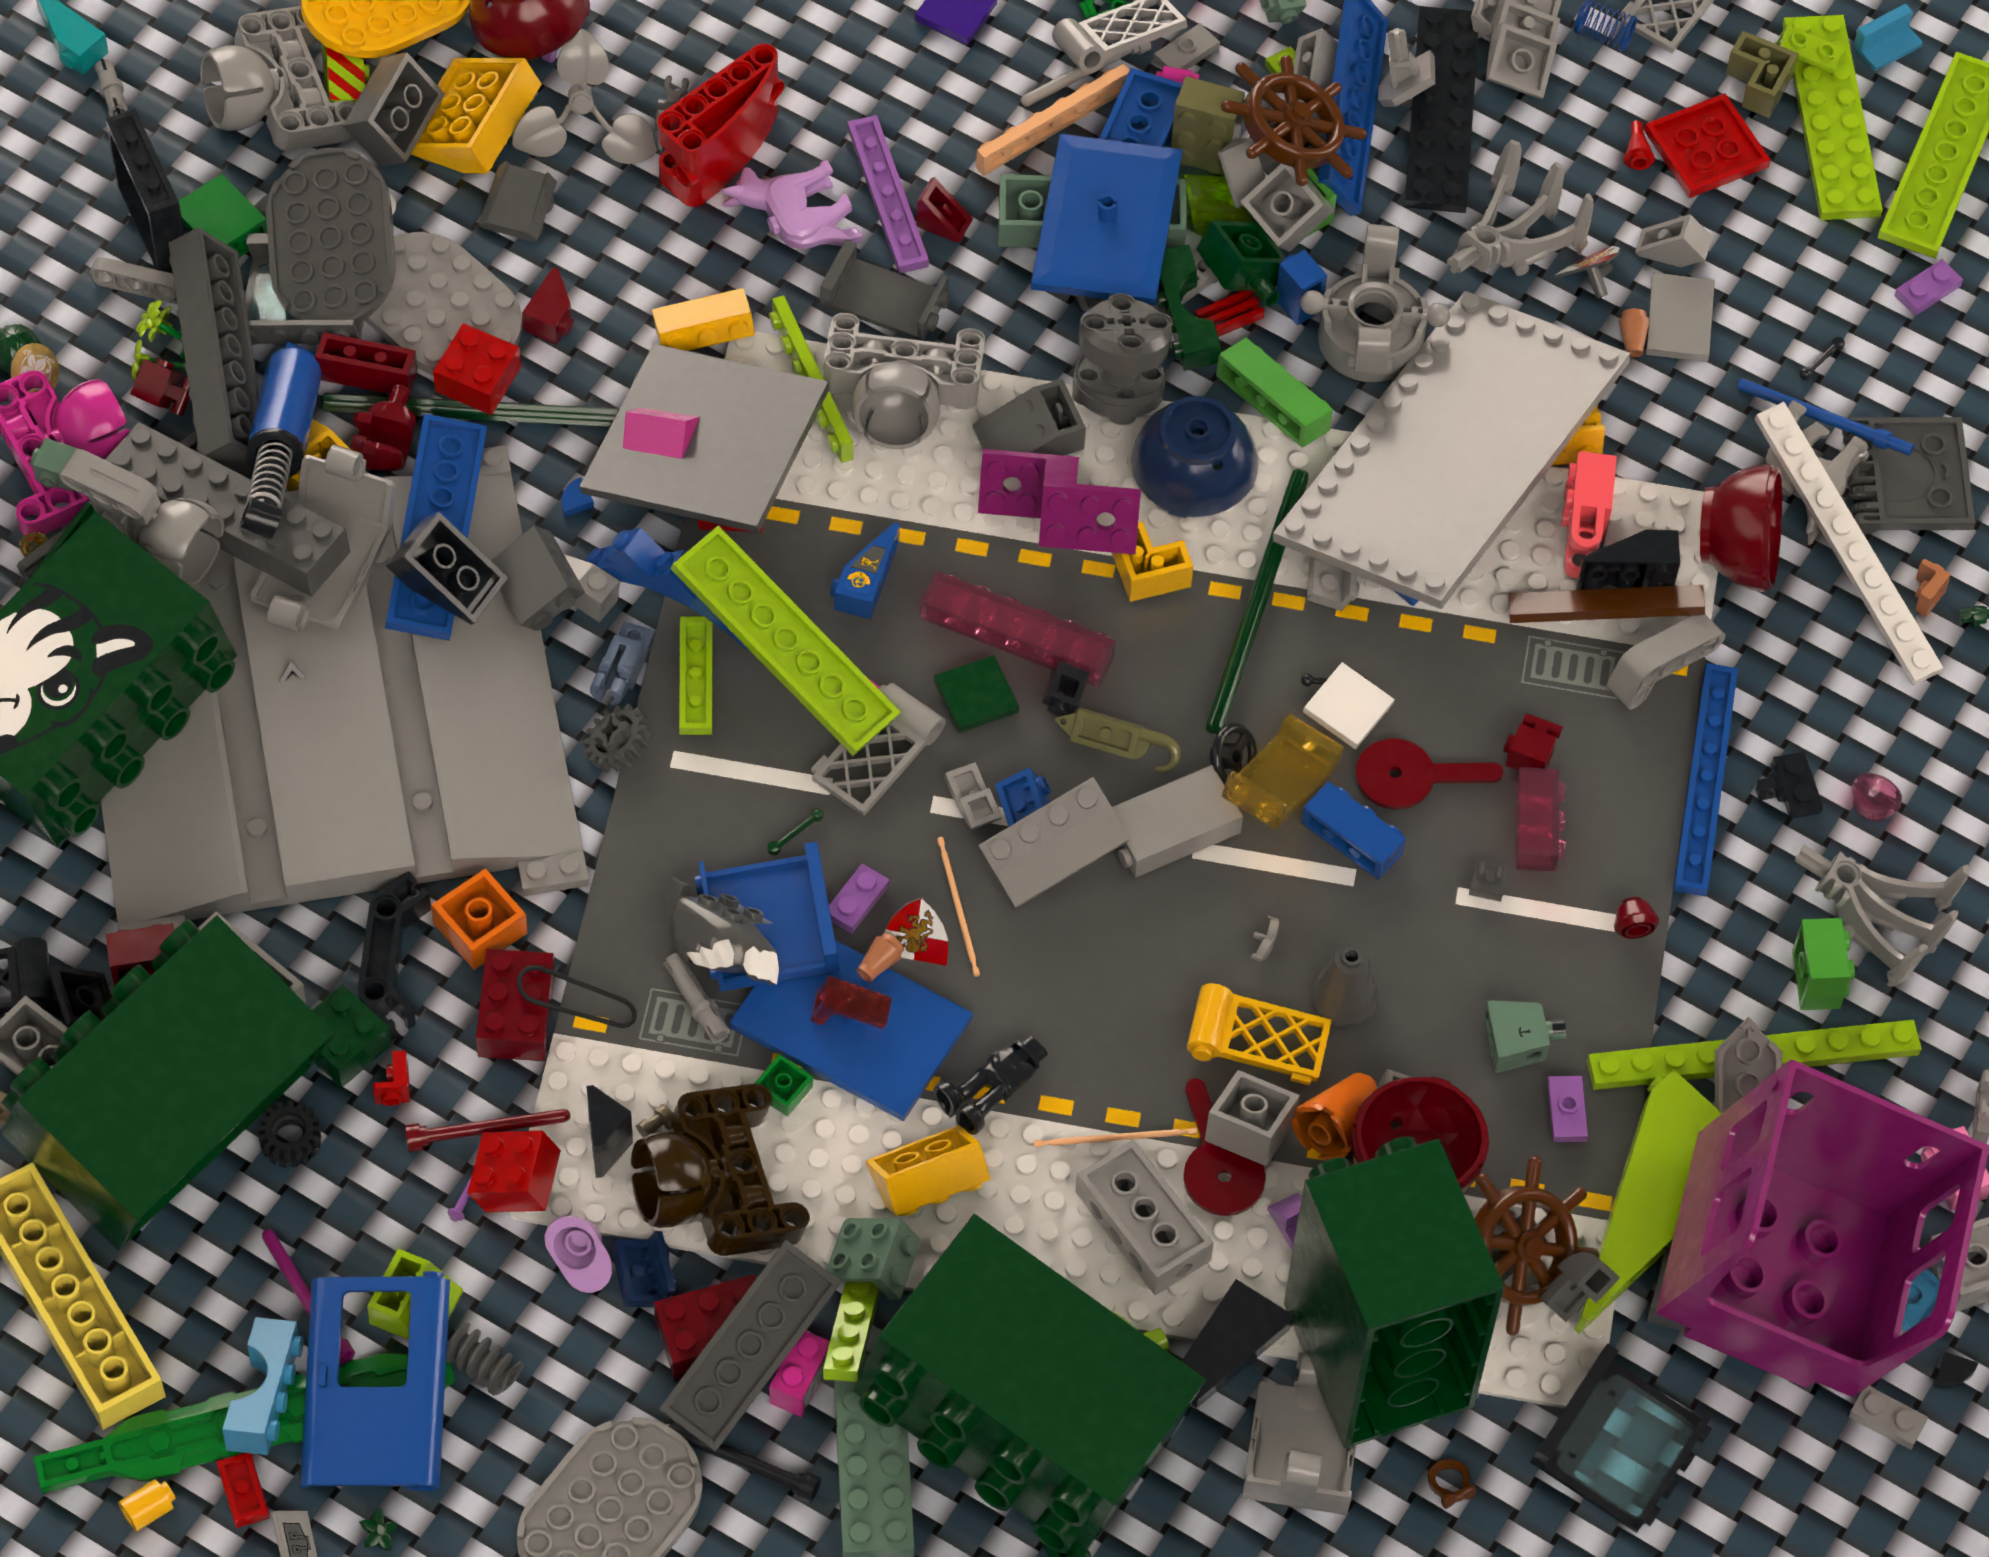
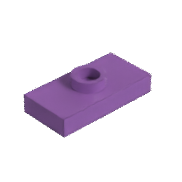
M1548 1076L1547 1088L1552 1141L1587 1142L1588 1132L1582 1076Z

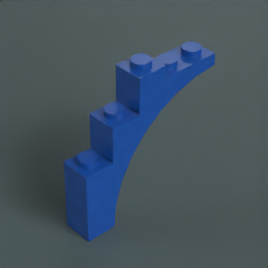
M640 527L621 531L615 536L611 546L601 549L596 548L587 556L586 562L596 565L620 582L650 589L686 605L710 620L730 635L746 651H749L727 626L670 569L673 563L687 552L685 549L665 552Z

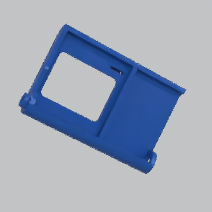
M427 1271L423 1272V1276L319 1277L312 1279L300 1488L310 1486H403L407 1490L418 1492L440 1490L450 1280L444 1278L443 1273ZM349 1292H409L411 1294L408 1366L405 1385L401 1387H341L339 1385L342 1313L345 1294Z

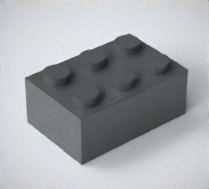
M407 52L382 57L344 122L343 127L380 167L405 163L445 93Z

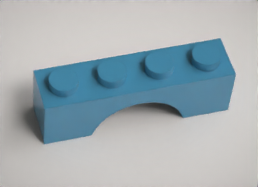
M255 1317L247 1344L251 1366L261 1371L266 1376V1379L261 1387L251 1395L230 1402L223 1426V1435L226 1451L268 1455L272 1441L276 1442L279 1437L280 1413H285L287 1408L288 1394L286 1390L288 1385H293L296 1375L294 1362L296 1357H301L304 1338L298 1334L296 1321Z

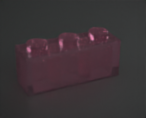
M1519 768L1516 782V870L1556 872L1558 859L1564 860L1565 840L1559 839V831H1564L1565 811H1559V802H1564L1565 783L1559 782L1558 769Z

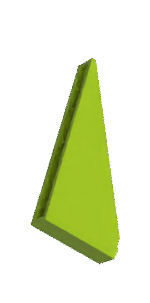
M1672 1070L1665 1078L1659 1075L1647 1088L1650 1094L1644 1103L1598 1251V1258L1620 1278L1597 1303L1589 1297L1581 1306L1574 1328L1578 1334L1588 1327L1664 1254L1666 1247L1671 1248L1698 1133L1722 1114L1675 1070Z

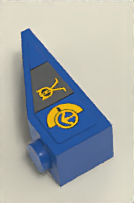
M893 523L844 566L840 578H834L830 590V596L834 597V610L872 619L899 544L900 524Z

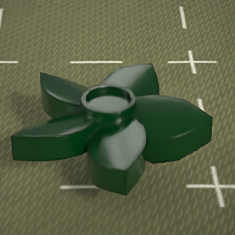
M378 1508L373 1515V1521L369 1519L359 1521L362 1528L367 1531V1535L364 1538L365 1548L377 1545L379 1548L389 1551L392 1547V1540L389 1534L393 1533L398 1525L393 1522L384 1523L383 1511L381 1508Z

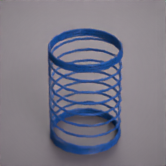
M1585 0L1577 15L1573 29L1574 33H1580L1586 22L1582 36H1585L1594 10L1600 4L1599 13L1589 33L1590 39L1597 26L1600 13L1606 6V13L1596 32L1595 41L1602 31L1607 13L1612 9V16L1603 32L1601 43L1604 42L1612 18L1618 11V18L1609 35L1607 46L1614 36L1619 18L1624 13V21L1616 35L1613 48L1616 47L1624 23L1630 16L1619 43V51H1625L1633 36L1637 17L1631 16V14L1626 17L1625 12L1620 14L1619 9L1614 12L1613 7L1608 9L1607 5L1601 8V2L1595 6V0ZM1594 1V8H1593V10H1592V12H1591V14H1590V16H1589V18H1588V20H1587V17H1588L1589 12H1590V9H1591L1592 2Z

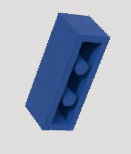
M1329 781L1303 807L1302 825L1377 880L1404 853L1406 837L1403 836L1397 827L1382 821L1371 808L1362 806L1352 799L1345 789L1336 787Z

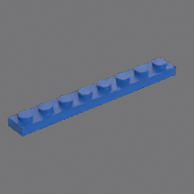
M1710 663L1705 665L1673 889L1676 892L1705 897L1708 892L1738 668Z

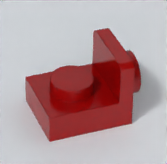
M406 1050L392 1051L393 1064L386 1065L387 1082L373 1083L376 1104L397 1106L401 1103L410 1102L409 1065Z

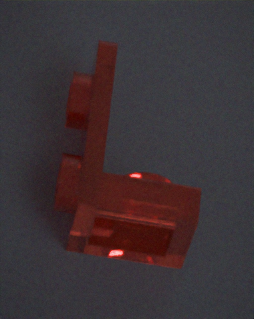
M829 976L816 992L810 1021L823 1025L831 1015L839 1014L883 1029L887 1025L892 998Z

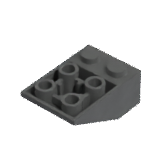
M1063 378L1029 389L975 422L972 426L982 449L1064 456L1084 450L1086 427Z

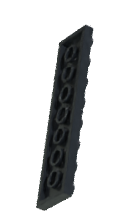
M1419 6L1415 58L1431 50L1435 56L1436 84L1412 97L1404 208L1466 213L1478 32L1473 30L1471 20L1472 11Z

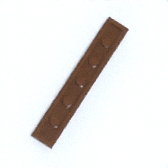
M1703 585L1508 593L1510 623L1705 615Z

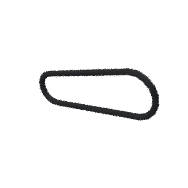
M538 965L527 966L520 971L517 977L519 993L532 1004L618 1028L630 1027L637 1018V1011L629 1000ZM538 970L626 1004L632 1012V1017L626 1023H619L533 999L524 991L522 978L528 971Z

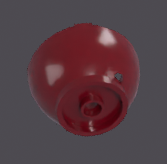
M470 0L471 28L476 40L486 50L500 57L525 58L526 60L537 59V57L559 49L578 33L590 13V1ZM491 2L492 6L490 8L487 7L488 4Z
M1773 464L1744 468L1731 474L1717 486L1706 487L1704 491L1700 522L1701 562L1712 564L1725 578L1739 586L1754 591L1766 592L1768 589H1773L1776 581L1782 529V476L1780 468H1775Z
M1431 1076V1078H1402L1388 1082L1376 1089L1359 1106L1352 1129L1353 1150L1357 1164L1376 1158L1375 1153L1381 1146L1397 1138L1412 1137L1417 1145L1440 1139L1462 1192H1465L1475 1182L1476 1177L1481 1172L1487 1159L1490 1145L1487 1124L1482 1112L1472 1099L1460 1089L1451 1085L1450 1081ZM1394 1122H1399L1401 1124V1126L1395 1128L1394 1130H1392L1390 1127V1124Z

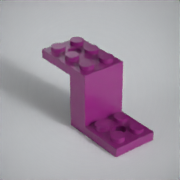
M983 449L978 513L1041 519L1038 545L1040 547L1136 555L1141 489L1077 484L1079 457ZM1009 477H1015L1021 482V487L1014 491L1008 490L1003 482ZM1104 512L1110 513L1114 516L1115 522L1112 525L1103 526L1097 521L1098 515Z

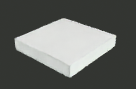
M1342 662L1306 704L1303 713L1356 750L1390 709L1395 699Z

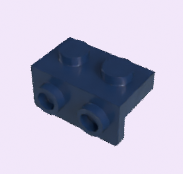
M654 1231L648 1239H616L612 1243L611 1248L624 1307H654V1302L670 1298L675 1293L676 1279L671 1272L669 1247L665 1243L662 1231Z

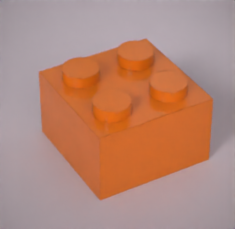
M486 868L431 905L433 924L473 970L485 963L486 949L504 950L528 934L525 912Z

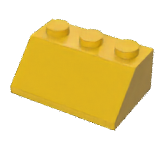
M960 1125L865 1160L869 1173L885 1206L895 1216L912 1215L919 1210V1207L930 1203H943L950 1199V1195L961 1191L971 1192L977 1190L982 1186L981 1183L991 1180L980 1142Z

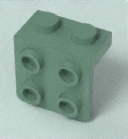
M848 1218L842 1224L826 1270L841 1282H872L889 1300H901L915 1256L919 1251L921 1239L901 1218Z

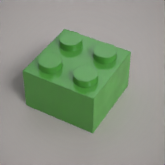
M1842 918L1802 919L1792 949L1800 1010L1840 1009L1844 996L1849 995V981L1854 980L1855 967L1853 960H1848L1847 951L1850 949V935L1848 930L1844 931Z

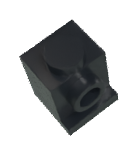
M1060 660L1051 673V678L1042 700L1043 704L1048 705V711L1056 716L1073 713L1079 705L1090 673Z

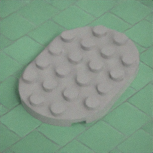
M412 232L394 236L396 271L393 285L382 305L365 319L375 331L392 346L416 350L417 367L433 375V370L463 323L518 346L522 330L521 308L513 292L463 247L444 236L424 232Z
M632 1417L633 1420L615 1423L608 1421L588 1431L576 1442L526 1504L517 1529L519 1557H665L694 1520L701 1503L703 1489L702 1474L693 1448L674 1429L658 1421Z

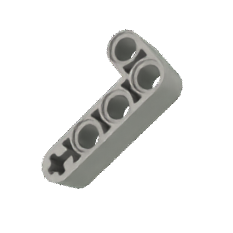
M1693 615L1627 650L1616 665L1607 683V688L1628 709L1632 710L1647 698L1655 682L1709 655L1722 644L1726 635L1706 615Z

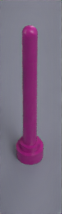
M271 1229L264 1230L262 1233L264 1243L310 1317L311 1292L275 1232ZM342 1336L340 1366L349 1362L355 1355L350 1342L347 1339H343Z

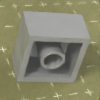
M1282 163L1240 201L1279 248L1289 252L1335 211L1333 206L1309 178L1307 185L1299 186L1296 183L1294 167Z
M1238 1070L1209 1111L1205 1141L1267 1166L1292 1129L1291 1120L1295 1117L1294 1111L1298 1108L1300 1095Z

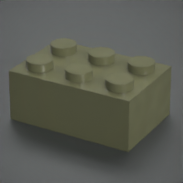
M1188 76L1185 77L1175 103L1171 148L1183 149L1181 165L1200 168L1213 174L1225 175L1218 152L1235 138H1240L1243 116L1223 112L1221 103L1225 100L1244 103L1245 92Z

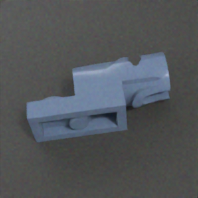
M624 621L619 635H614L590 686V693L597 701L602 702L606 691L610 689V694L613 695L610 705H618L626 695L628 688H634L652 646L655 630Z

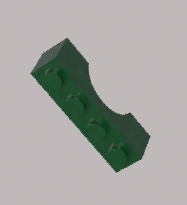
M1189 244L1165 250L1157 294L1159 308H1165L1166 314L1172 319V334L1175 340L1172 342L1173 355L1175 360H1181L1184 371L1218 364V356L1221 353V345L1213 320L1202 319L1192 315L1181 303L1184 296L1197 287V268Z

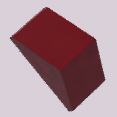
M933 177L929 180L917 200V227L953 242H960L973 218L944 186Z

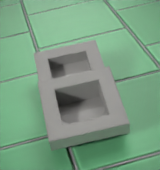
M976 762L945 773L944 779L970 830L1002 819L990 788H986Z

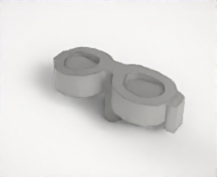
M1269 915L1268 922L1270 924L1267 935L1256 931L1253 935V938L1262 941L1257 953L1251 955V959L1259 962L1268 957L1278 934L1279 919Z

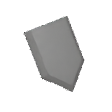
M1747 1017L1715 1050V1107L1722 1114L1782 1067V1051L1773 1041L1766 1037L1750 1017Z

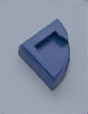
M582 477L572 481L563 492L561 502L564 518L594 507L592 497L581 493L579 486L583 480Z

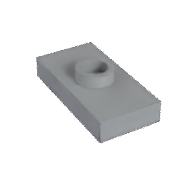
M1199 23L1154 53V61L1162 68L1163 66L1189 69L1219 49L1220 41Z

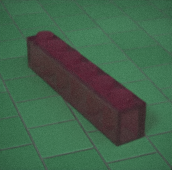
M937 571L921 600L920 618L1052 670L1061 660L1089 672L1090 675L1087 683L1098 688L1114 659L1116 640L1111 639L1108 635L1082 628L1073 621H1064L1051 616L1045 610L1033 609L1021 604L1014 598L1002 597L992 593L983 586L971 585L951 574L945 575Z

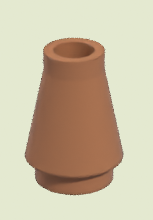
M1632 308L1624 310L1618 322L1625 351L1630 353V357H1640L1644 354V345L1650 319L1647 317L1646 311L1642 309Z
M883 933L881 937L876 936L861 964L856 969L858 975L871 983L878 975L901 960V953L904 951V947L889 933Z

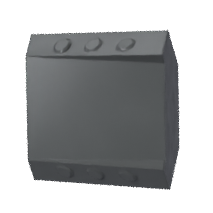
M505 161L498 166L479 226L490 231L537 242L544 229L546 214L554 206V190L557 181L549 172L544 174L511 165Z

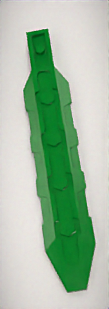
M382 1353L346 1362L345 1366L339 1367V1385L341 1387H401L407 1381L408 1354ZM447 1361L445 1388L455 1383L451 1364ZM302 1374L295 1375L293 1385H288L287 1408L285 1413H280L279 1437L276 1442L272 1441L271 1447L291 1441L294 1444L303 1442L306 1376ZM259 1388L236 1394L232 1391L209 1397L208 1401L170 1411L161 1409L130 1417L103 1439L33 1456L41 1493L110 1476L147 1482L178 1474L182 1469L242 1454L244 1452L226 1451L223 1435L224 1422L232 1400L247 1397Z

